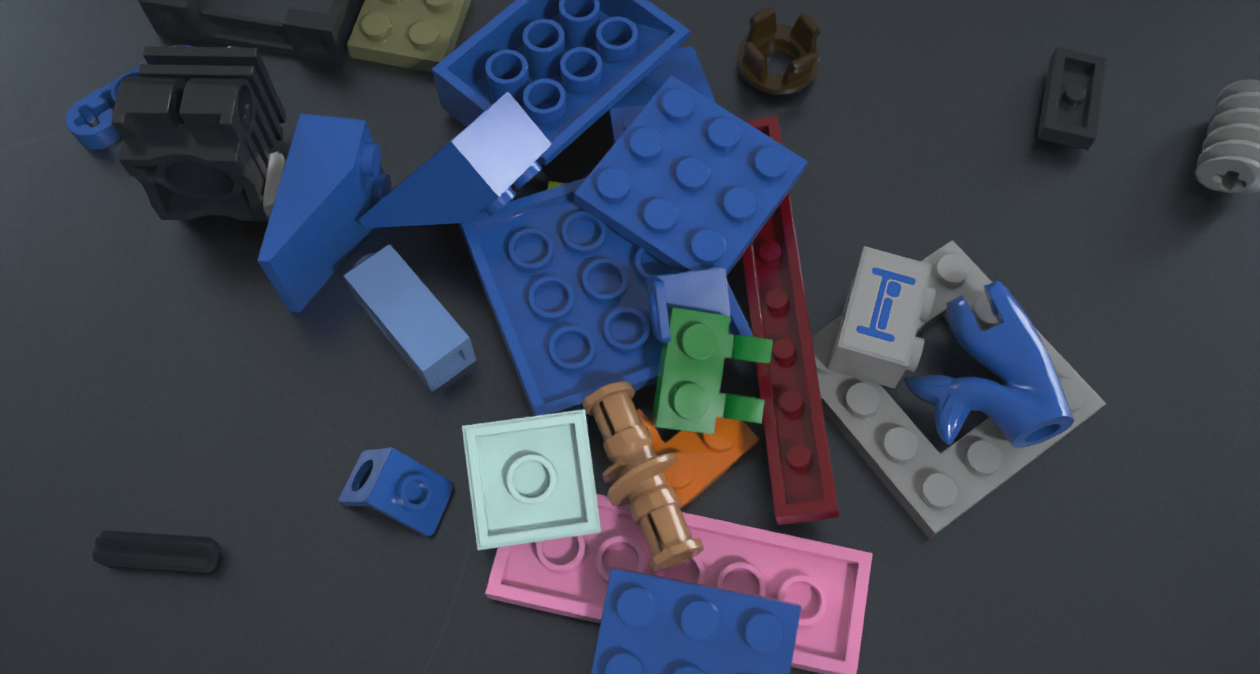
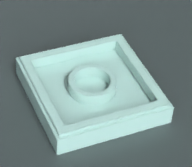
M585 409L462 426L477 550L601 533Z

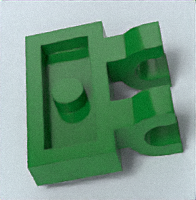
M674 307L668 308L671 342L662 344L651 425L660 428L714 435L716 417L762 424L764 399L720 393L724 358L770 364L773 340L728 334L730 316Z

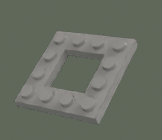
M953 240L921 261L932 265L927 287L936 289V294L927 321L919 320L916 335L941 317H944L948 322L946 313L947 302L961 295L964 296L970 309L974 312L981 331L999 325L996 317L991 312V307L984 290V285L993 282ZM841 316L812 335L823 412L928 539H931L1106 405L1101 397L1036 329L1051 358L1074 418L1072 426L1061 434L1042 443L1029 447L1015 448L998 426L988 418L942 453H939L880 384L827 369Z

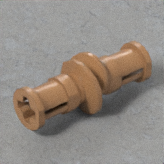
M628 381L611 383L599 388L582 402L585 413L594 416L604 440L603 448L608 460L613 463L612 466L602 473L604 482L612 485L608 490L607 497L614 506L630 504V512L635 524L640 525L653 556L649 559L652 572L663 571L692 559L700 554L704 547L700 539L692 538L679 508L681 503L677 493L669 485L664 474L678 462L676 454L670 453L656 456L650 432L647 426L642 424L632 401L635 395L632 384Z

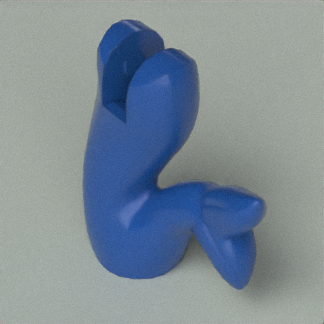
M1000 281L984 285L991 312L999 322V325L985 331H981L977 318L963 295L947 302V319L957 342L971 357L997 376L1007 386L979 377L954 378L943 375H925L904 378L907 387L916 397L935 406L934 422L940 438L947 445H950L959 433L970 411L973 410L985 413L1015 448L1029 447L1042 443L1069 429L1074 422V418L1051 358L1032 322L1008 288Z

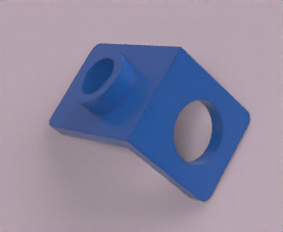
M714 267L646 277L653 335L661 343L671 342L667 311L670 307L730 316L731 322L726 271L723 268Z
M394 448L364 450L360 454L338 502L345 506H370L424 536H431L434 534L452 495L454 484ZM373 466L372 472L368 480L359 489L360 483L364 475Z

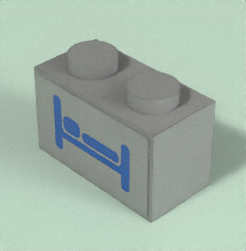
M864 246L852 275L827 369L894 389L906 370L915 372L924 346V339L915 336L919 320L927 321L936 294V289L927 287L932 265Z

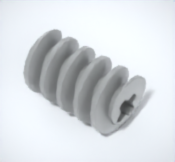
M1260 80L1236 81L1224 87L1219 93L1217 105L1212 114V122L1208 126L1207 137L1203 142L1202 153L1198 158L1197 169L1194 172L1197 181L1204 187L1232 195H1251L1260 192Z

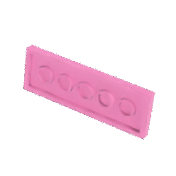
M597 493L601 533L497 548L485 592L489 599L601 624L611 568L617 567L798 603L801 605L791 667L821 674H857L873 553L681 512L692 538L700 539L704 550L680 565L663 571L652 572L649 559L653 556L640 525L635 524L630 512V504L614 506L606 495Z

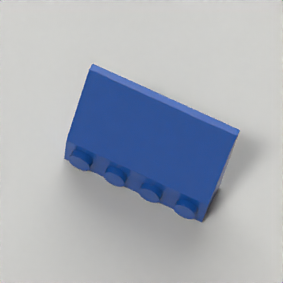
M515 0L433 67L432 73L441 107L465 127L504 94L509 92L552 143L536 160L538 163L546 166L689 39L690 30L649 0Z

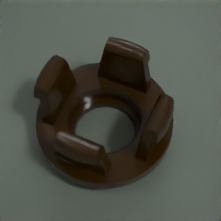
M772 7L755 13L749 20L751 25L749 32L739 46L737 63L740 73L750 85L766 93L784 95L802 90L812 82L818 70L820 58L816 43L817 36L820 35L819 26L805 12L797 18L793 27L776 24V13ZM770 53H781L788 56L792 62L789 64L785 74H773L767 72V59L764 56Z

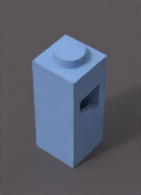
M390 244L377 253L365 255L356 262L352 270L343 275L356 302L431 393L476 361L470 337Z

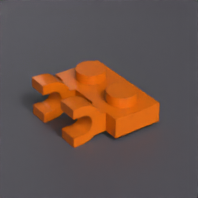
M640 408L637 410L642 424L647 426L653 439V449L656 456L670 453L676 454L678 462L664 474L669 485L677 493L681 503L680 510L684 509L751 451L760 440L744 421L716 417L714 435L681 430L668 442L664 443L655 426L651 425L648 417Z

